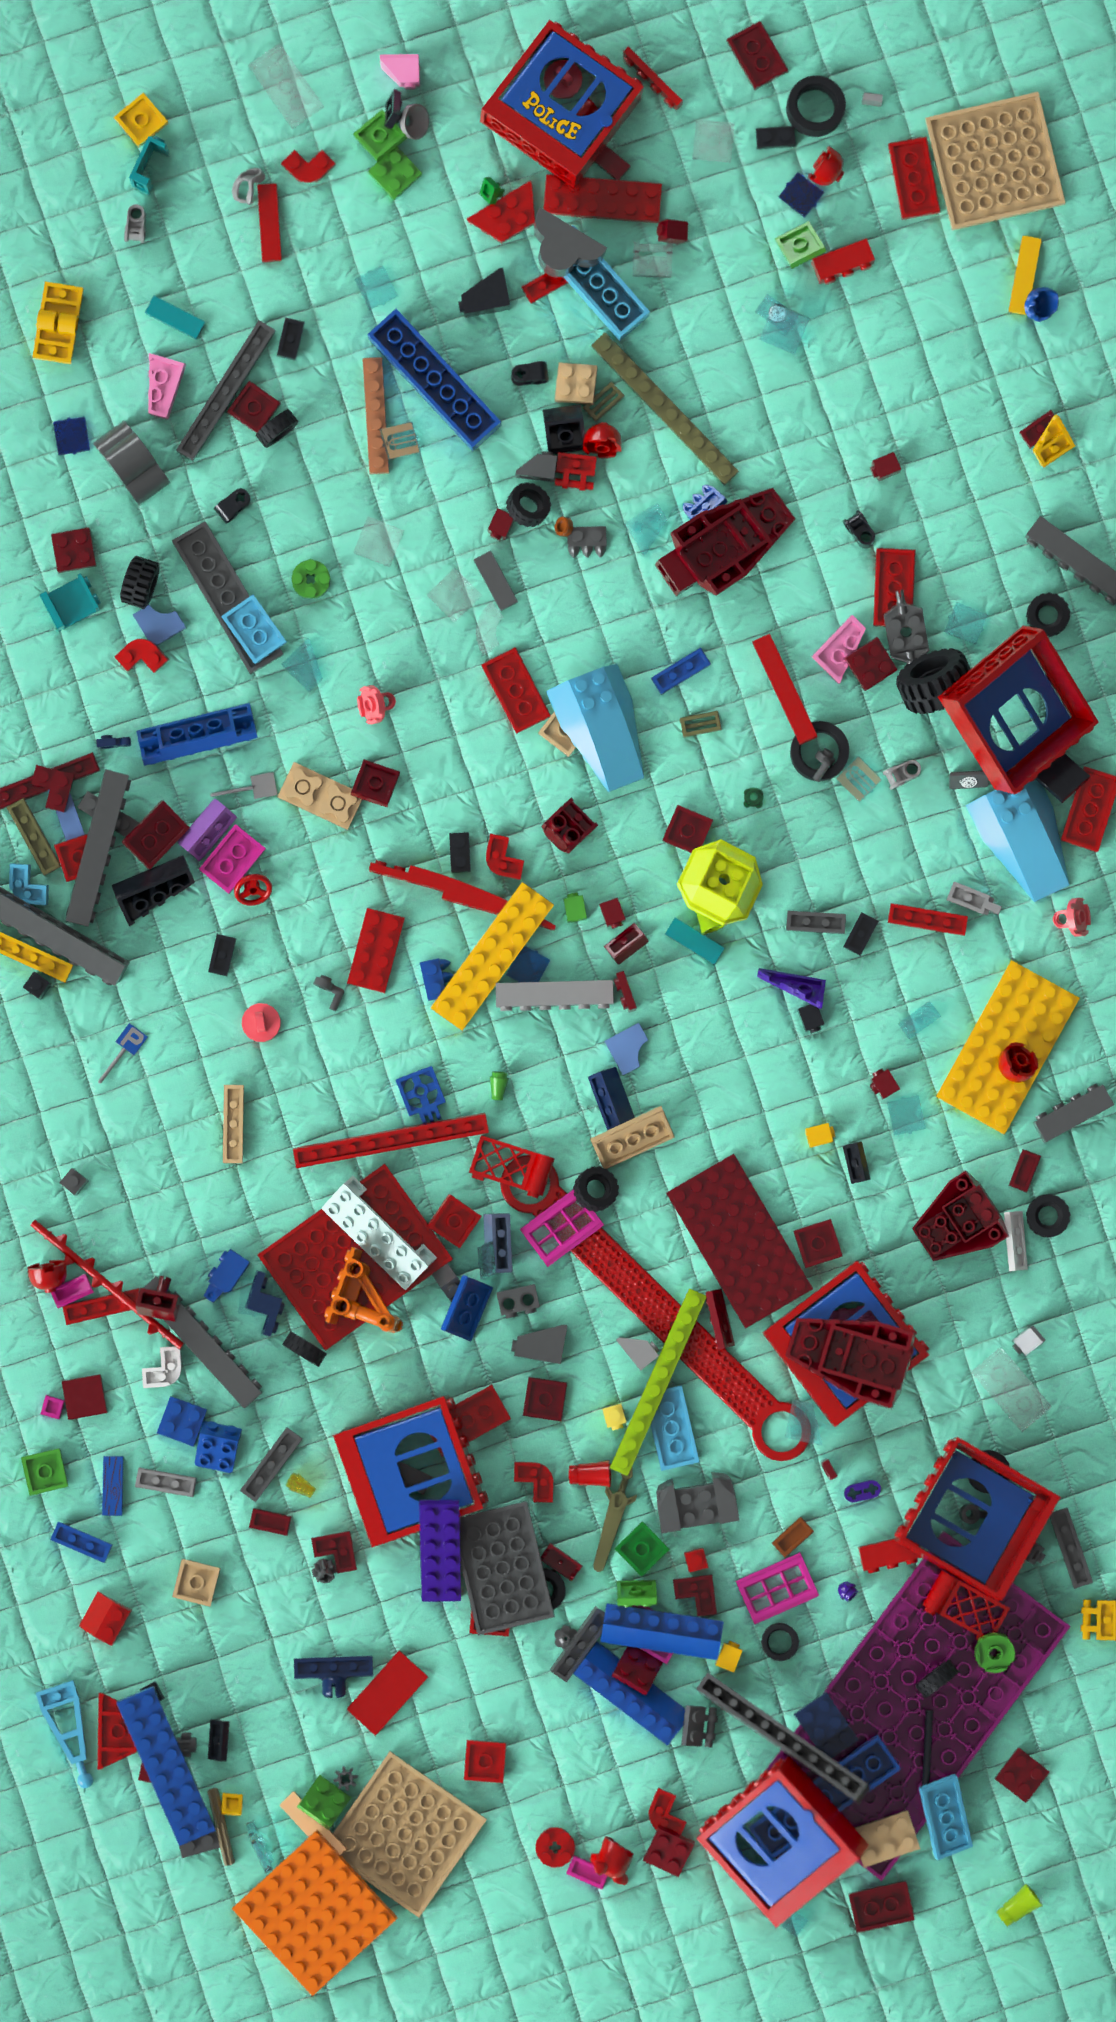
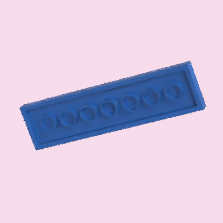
M151 1686L117 1701L116 1704L178 1845L181 1846L216 1831L154 1687Z

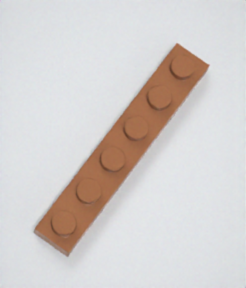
M382 357L363 358L369 474L389 473L387 441L385 444L382 429L386 428Z

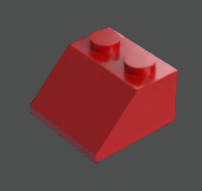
M98 1591L79 1627L112 1646L124 1627L132 1609Z

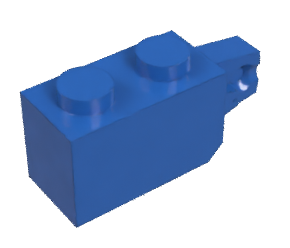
M232 1249L228 1252L226 1250L219 1258V1261H221L218 1268L213 1267L208 1275L210 1277L208 1281L210 1284L204 1297L213 1303L223 1292L227 1293L233 1290L251 1263Z

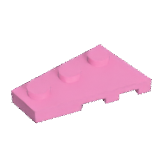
M149 353L148 413L168 420L186 364Z
M851 615L811 656L838 684H840L844 672L848 668L844 657L857 649L866 628Z

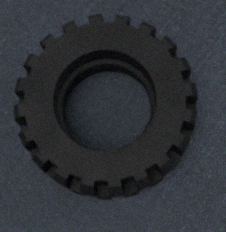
M946 648L939 651L935 650L929 654L921 655L920 658H916L910 664L905 665L904 669H901L897 676L896 685L908 710L916 714L934 713V711L944 709L938 696L971 669L965 655L961 651L953 648L949 650Z

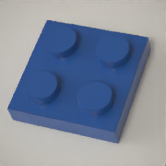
M170 1396L157 1433L194 1447L208 1409Z

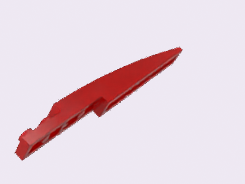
M378 860L375 863L371 862L369 866V872L442 891V900L498 915L508 902L501 897L462 881L410 865L409 872H405L406 868L394 866V868L386 867L387 863ZM544 919L539 927L555 931L556 925Z

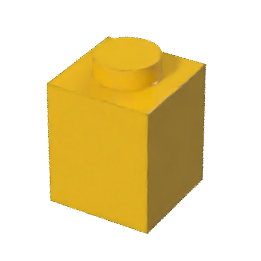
M829 1123L805 1129L809 1148L832 1143V1138L836 1137L833 1126L829 1127Z
M730 1640L728 1644L723 1642L715 1665L734 1673L743 1651L739 1648L740 1644Z

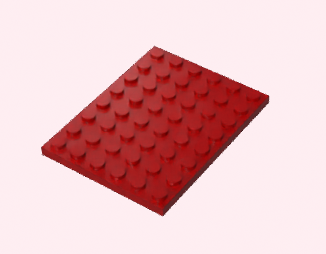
M386 1164L360 1181L367 1189L360 1197L415 1251L424 1244L437 1257L406 1290L322 1209L257 1255L325 1351L365 1323L359 1319L353 1320L340 1315L337 1324L326 1322L325 1311L328 1306H331L333 1301L331 1298L332 1292L335 1287H338L340 1281L338 1280L339 1272L346 1265V1261H344L345 1255L348 1250L351 1251L352 1247L362 1250L359 1261L366 1263L370 1267L368 1277L386 1307L453 1260L433 1230L427 1227L428 1223ZM360 1266L356 1268V1274L360 1272ZM361 1287L356 1302L361 1303V1306L376 1311ZM344 1303L342 1306L343 1312L347 1309V1303Z

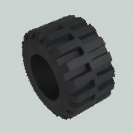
M135 556L131 560L121 587V602L142 609L148 606L159 576L158 562Z

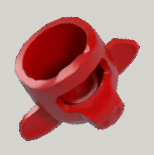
M605 1836L600 1852L598 1854L592 1853L590 1861L594 1864V1870L598 1875L604 1874L611 1877L615 1883L626 1885L628 1876L625 1873L630 1866L634 1853L619 1845L611 1837Z

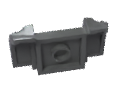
M711 1472L713 1483L674 1489L673 1479H670L658 1485L656 1495L661 1532L668 1533L680 1531L683 1528L739 1521L737 1502L731 1478L724 1473Z

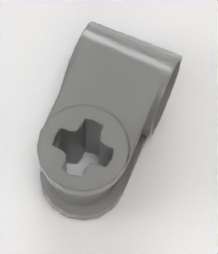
M138 204L128 208L124 234L125 242L129 240L145 242L146 213L143 207ZM136 210L142 212L141 217L138 219L132 218V213Z
M909 760L882 773L886 775L889 781L890 790H893L917 778L921 772V766L917 761ZM915 765L918 769L917 773L909 774L906 770L907 766Z

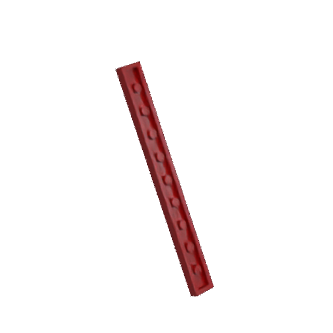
M480 1113L293 1148L296 1168L485 1134L489 1133L486 1114Z

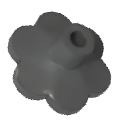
M566 1625L561 1630H556L554 1634L556 1638L555 1645L562 1647L564 1650L577 1631L570 1629Z

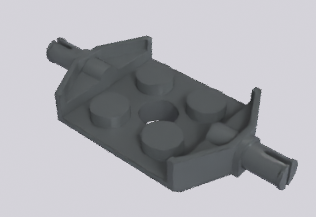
M897 590L895 591L896 605L883 614L890 656L910 664L912 660L918 659L921 655L930 651L923 609L920 606L906 603L904 590H900V595ZM908 626L911 628V634L906 637L902 636L900 633L901 629Z

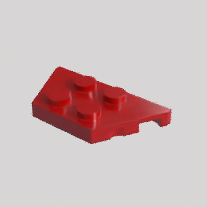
M531 181L498 199L496 204H490L468 217L467 222L481 229L485 234L494 237L500 243L506 242L531 227L535 222Z
M99 1693L97 1770H101L137 1752L116 1704L117 1700L104 1693Z

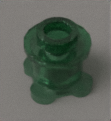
M754 787L746 789L744 791V807H756L758 809L762 807V790ZM756 795L757 799L753 801L750 799V796Z

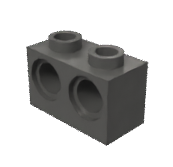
M535 1284L496 1292L501 1316L506 1315V1319L518 1316L517 1312L525 1311V1314L537 1312L536 1308L540 1307ZM531 1294L534 1297L532 1305L527 1306L523 1303L524 1295ZM507 1298H511L515 1302V1306L511 1310H507L503 1306V1302Z

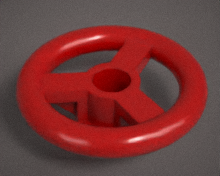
M250 874L241 878L234 888V896L237 901L248 906L259 905L265 902L272 893L271 881L266 876L260 874ZM259 880L266 884V891L260 888ZM244 884L245 889L242 893H240V888ZM256 894H257V895L262 896V897H260V898H258V899H255V900H247V899H245L246 897H248V896H250V895H256Z

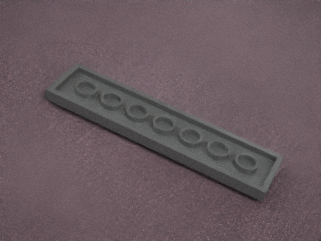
M204 521L173 539L174 546L250 675L283 656L284 654L279 648L255 665L222 619V615L250 596L207 523Z

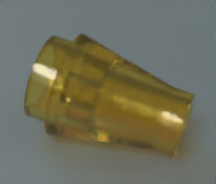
M294 1472L290 1475L285 1485L289 1488L288 1490L309 1498L312 1497L316 1490L299 1473L295 1474Z

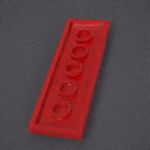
M546 174L544 210L552 215L659 223L662 184L582 177L575 188H572L556 175Z

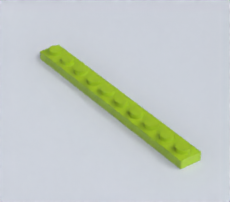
M690 1288L688 1289L610 1469L625 1476L629 1475L704 1305L706 1295Z

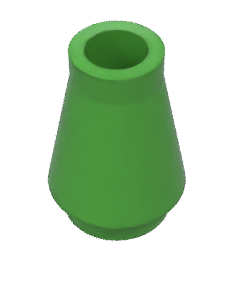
M492 1071V1076H490L492 1100H503L509 1080L507 1078L508 1073Z

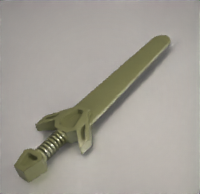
M633 1467L628 1476L621 1474L622 1481H620L621 1485H619L617 1492L612 1494L609 1487L605 1489L610 1502L593 1568L597 1572L603 1571L626 1506L636 1500L637 1494L629 1498L625 1495L627 1482L632 1478Z

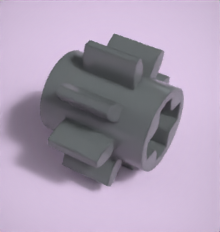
M1035 1542L1025 1560L1033 1565L1037 1561L1041 1563L1046 1556L1042 1553L1045 1548Z
M327 1559L318 1560L314 1563L315 1568L311 1570L313 1577H316L317 1582L320 1581L321 1583L331 1582L335 1578L334 1574L337 1573L336 1565H333L332 1560L329 1561Z
M182 1732L181 1737H176L184 1757H190L191 1752H196L197 1740L196 1737H191V1733Z
M343 1766L341 1773L337 1770L335 1771L338 1778H335L333 1781L339 1782L338 1789L344 1786L349 1791V1785L356 1786L353 1779L357 1778L358 1775L352 1774L353 1768L346 1770L345 1766ZM349 1774V1780L351 1781L343 1783L341 1775Z

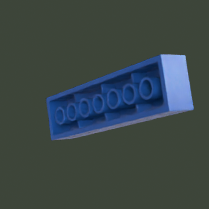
M397 309L392 311L367 334L368 339L472 451L501 427V421Z
M875 1735L837 1762L866 1782L871 1788L869 1791L901 1770L878 1735ZM817 1776L812 1779L814 1784L840 1812L854 1802ZM774 1806L769 1809L798 1840L799 1828L793 1816L779 1807ZM764 1814L747 1825L758 1843L773 1859L792 1846Z

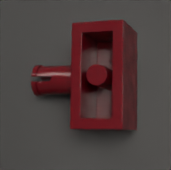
M160 1276L156 1291L140 1288L135 1305L137 1314L176 1322L180 1300L178 1295L168 1293L171 1278L166 1277L164 1279V1276Z

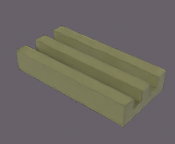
M612 381L595 396L594 403L609 389H613L595 408L590 410L592 406L590 404H586L583 407L595 422L625 396ZM615 394L619 395L609 405H607L598 415L594 414Z
M718 711L680 718L683 738L722 730ZM715 716L714 720L685 725L686 721ZM717 724V727L686 732V729Z

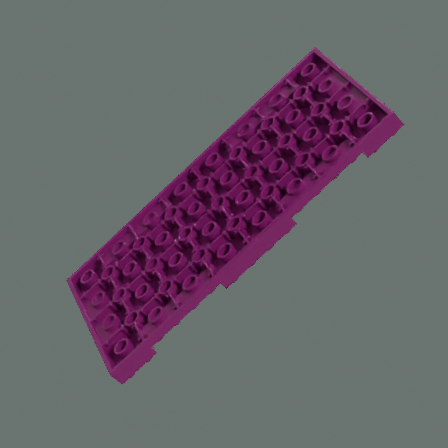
M942 1531L938 1536V1539L946 1545L953 1547L963 1546L945 1531ZM927 1551L928 1553L934 1555L935 1557L940 1558L939 1556L933 1554L932 1552ZM922 1558L918 1566L874 1625L871 1626L824 1691L828 1693L859 1739L831 1759L838 1762L869 1739L878 1735L901 1768V1770L869 1791L860 1804L853 1802L843 1809L841 1814L855 1828L908 1810L915 1834L917 1835L926 1822L919 1787L922 1786L926 1710H934L930 1783L952 1774L959 1778L1071 1626L1012 1583L1003 1600L998 1601L1009 1607L1010 1610L997 1633L1006 1635L1012 1642L1015 1658L1005 1671L1000 1673L987 1672L977 1663L975 1658V1646L978 1642L975 1639L976 1634L938 1613L933 1616L924 1611L925 1606H923V1603L940 1571L942 1570L951 1576L953 1575ZM951 1563L949 1564V1565H951L952 1567L956 1568L957 1570H959V1571L963 1572L964 1574L968 1575L969 1577H971V1578L975 1579L976 1581L980 1582L981 1584H983V1585L986 1584V1583H983V1582H981L980 1580L974 1578L973 1576L969 1575L968 1573L964 1572L963 1570L957 1568L956 1566L952 1565ZM960 1585L956 1592L958 1600L969 1597L967 1589ZM983 1597L973 1598L975 1609L986 1606ZM970 1600L959 1603L962 1613L973 1610ZM957 1604L950 1605L946 1614L950 1616L958 1615ZM999 1606L990 1608L992 1618L1000 1617L1004 1609ZM987 1609L976 1612L979 1623L990 1620ZM974 1613L963 1616L966 1625L977 1624ZM991 1623L980 1626L984 1635L991 1633L993 1630ZM994 1648L992 1649V1651H990L989 1654H992L993 1657H997V1654L1000 1653V1651ZM950 1659L958 1669V1674L933 1694L924 1698L915 1685L943 1662ZM799 1724L794 1733L816 1748L801 1724ZM780 1750L765 1770H770L778 1759L782 1758L784 1760L788 1755ZM794 1760L811 1780L817 1777L816 1774ZM900 1856L864 1868L882 1881ZM860 1858V1859L857 1861V1863L860 1864V1865L863 1867V1864H862V1861H861V1858Z

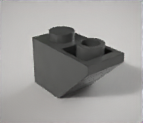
M447 1263L434 1272L432 1276L450 1302H452L460 1280Z

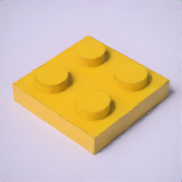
M144 93L114 116V119L139 148L146 142L148 136L153 137L168 124L166 118Z

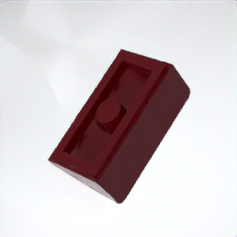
M633 923L608 942L604 948L619 965L647 944L648 939L639 927Z

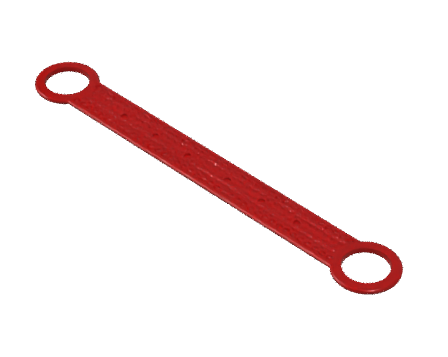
M531 1155L517 1157L521 1166L529 1163ZM514 1159L506 1167L509 1173H511L519 1166ZM553 1166L549 1175V1192L543 1200L535 1204H524L518 1201L512 1195L510 1186L500 1183L502 1195L513 1209L522 1213H532L535 1217L567 1194L559 1186L558 1174ZM504 1169V1171H503L501 1177L507 1175L505 1169ZM574 1202L564 1210L572 1218L583 1208ZM560 1212L548 1223L556 1230L567 1220ZM585 1212L573 1222L580 1230L590 1223L592 1219ZM569 1224L559 1231L557 1235L564 1242L576 1232ZM602 1227L571 1249L570 1252L665 1344L681 1305ZM696 1321L680 1360L752 1430L754 1443L764 1456L775 1461H788L798 1457L807 1448L811 1438V1426L806 1414L799 1407L791 1403L779 1402L725 1348L718 1350L715 1338ZM779 1411L789 1412L794 1415L802 1428L799 1443L793 1449L786 1452L770 1449L763 1441L761 1433L765 1419Z

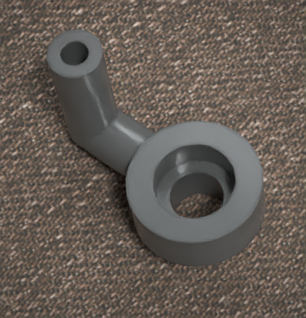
M826 748L824 750L819 749L815 755V758L822 763L813 776V779L817 782L822 779L828 768L835 761L834 753Z
M321 975L316 977L313 983L315 986L335 994L329 1009L337 1011L344 995V990L331 983L332 979L327 976Z
M970 1503L963 1505L959 1512L961 1520L968 1524L976 1523L979 1518L985 1519L988 1514L986 1511H982L976 1505ZM967 1510H971L970 1516H966Z

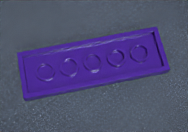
M419 1500L422 1602L461 1601L459 1500Z

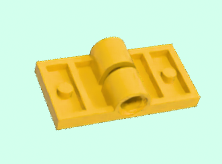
M45 282L41 308L37 316L33 359L71 365L84 292L83 287Z

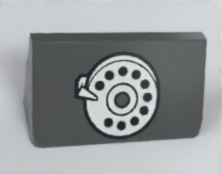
M984 771L951 772L948 775L950 789L988 787L989 780Z

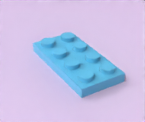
M682 1385L667 1388L651 1423L661 1471L700 1462Z
M952 1774L919 1787L934 1857L940 1860L973 1847L958 1777Z

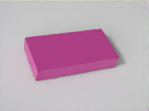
M86 1274L56 1287L57 1291L51 1292L58 1309L94 1293Z
M575 1855L566 1872L567 1875L600 1889H603L608 1877L604 1874L598 1875L594 1870V1864Z

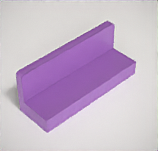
M213 799L177 843L200 861L235 821L237 816L217 799Z

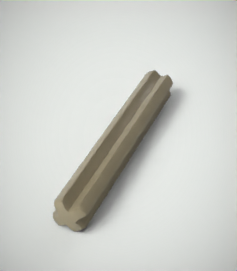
M212 1788L207 1793L225 1866L233 1865L235 1860L225 1817L221 1814L222 1804L218 1788Z

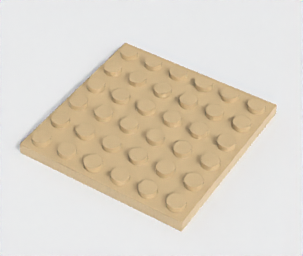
M1038 92L925 118L952 231L1065 205Z
M389 1751L333 1834L347 1848L341 1856L361 1878L419 1918L487 1819Z

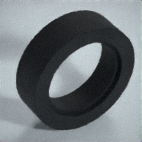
M809 76L798 81L792 88L786 103V113L791 125L798 132L811 137H821L833 132L839 126L846 108L845 96L841 88L834 81L823 76ZM810 90L822 91L833 101L834 114L824 122H810L798 110L797 102L799 97Z
M816 721L812 722L815 732L831 736L836 741L839 749L837 761L828 768L820 780L826 781L837 776L845 767L849 757V743L845 734L837 726L829 722ZM794 736L790 748L792 764L803 777L815 781L813 776L817 770L809 767L803 761L801 745H799L796 736Z

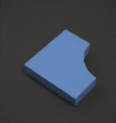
M148 605L145 609H141L133 614L146 638L157 646L186 629L176 611L169 614L159 613Z
M637 1023L604 1041L622 1075L640 1067L638 1053L641 1046L648 1039L640 1024Z

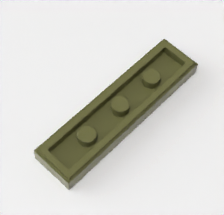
M25 798L8 806L7 809L43 875L45 876L60 868L61 865Z

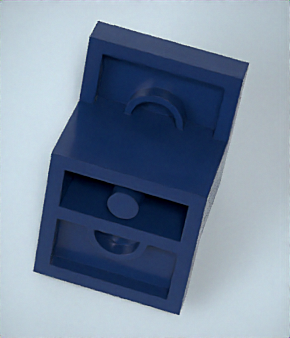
M256 1270L245 1308L267 1315L262 1334L271 1337L272 1333L276 1334L279 1325L276 1319L278 1314L282 1315L285 1304L282 1303V1299L260 1292L261 1288L265 1289L268 1278L265 1277L266 1273Z
M824 1692L794 1713L816 1748L830 1758H833L859 1740L827 1692Z

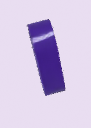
M874 1480L852 1484L845 1488L844 1497L849 1502H859L875 1498L880 1494L881 1486ZM871 1483L873 1486H877V1490H875L873 1495L871 1492L864 1493L863 1489L869 1488ZM851 1488L854 1491L861 1490V1494H857L855 1499L847 1495Z

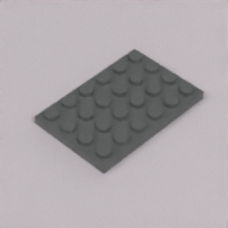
M525 1501L459 1517L460 1563L477 1635L555 1617L528 1502Z

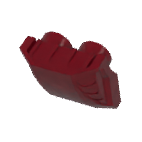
M572 798L564 803L541 826L546 837L559 850L567 854L598 826L573 802Z

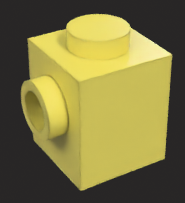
M621 1404L602 1409L607 1428L611 1427L612 1431L624 1428L623 1424L626 1423Z

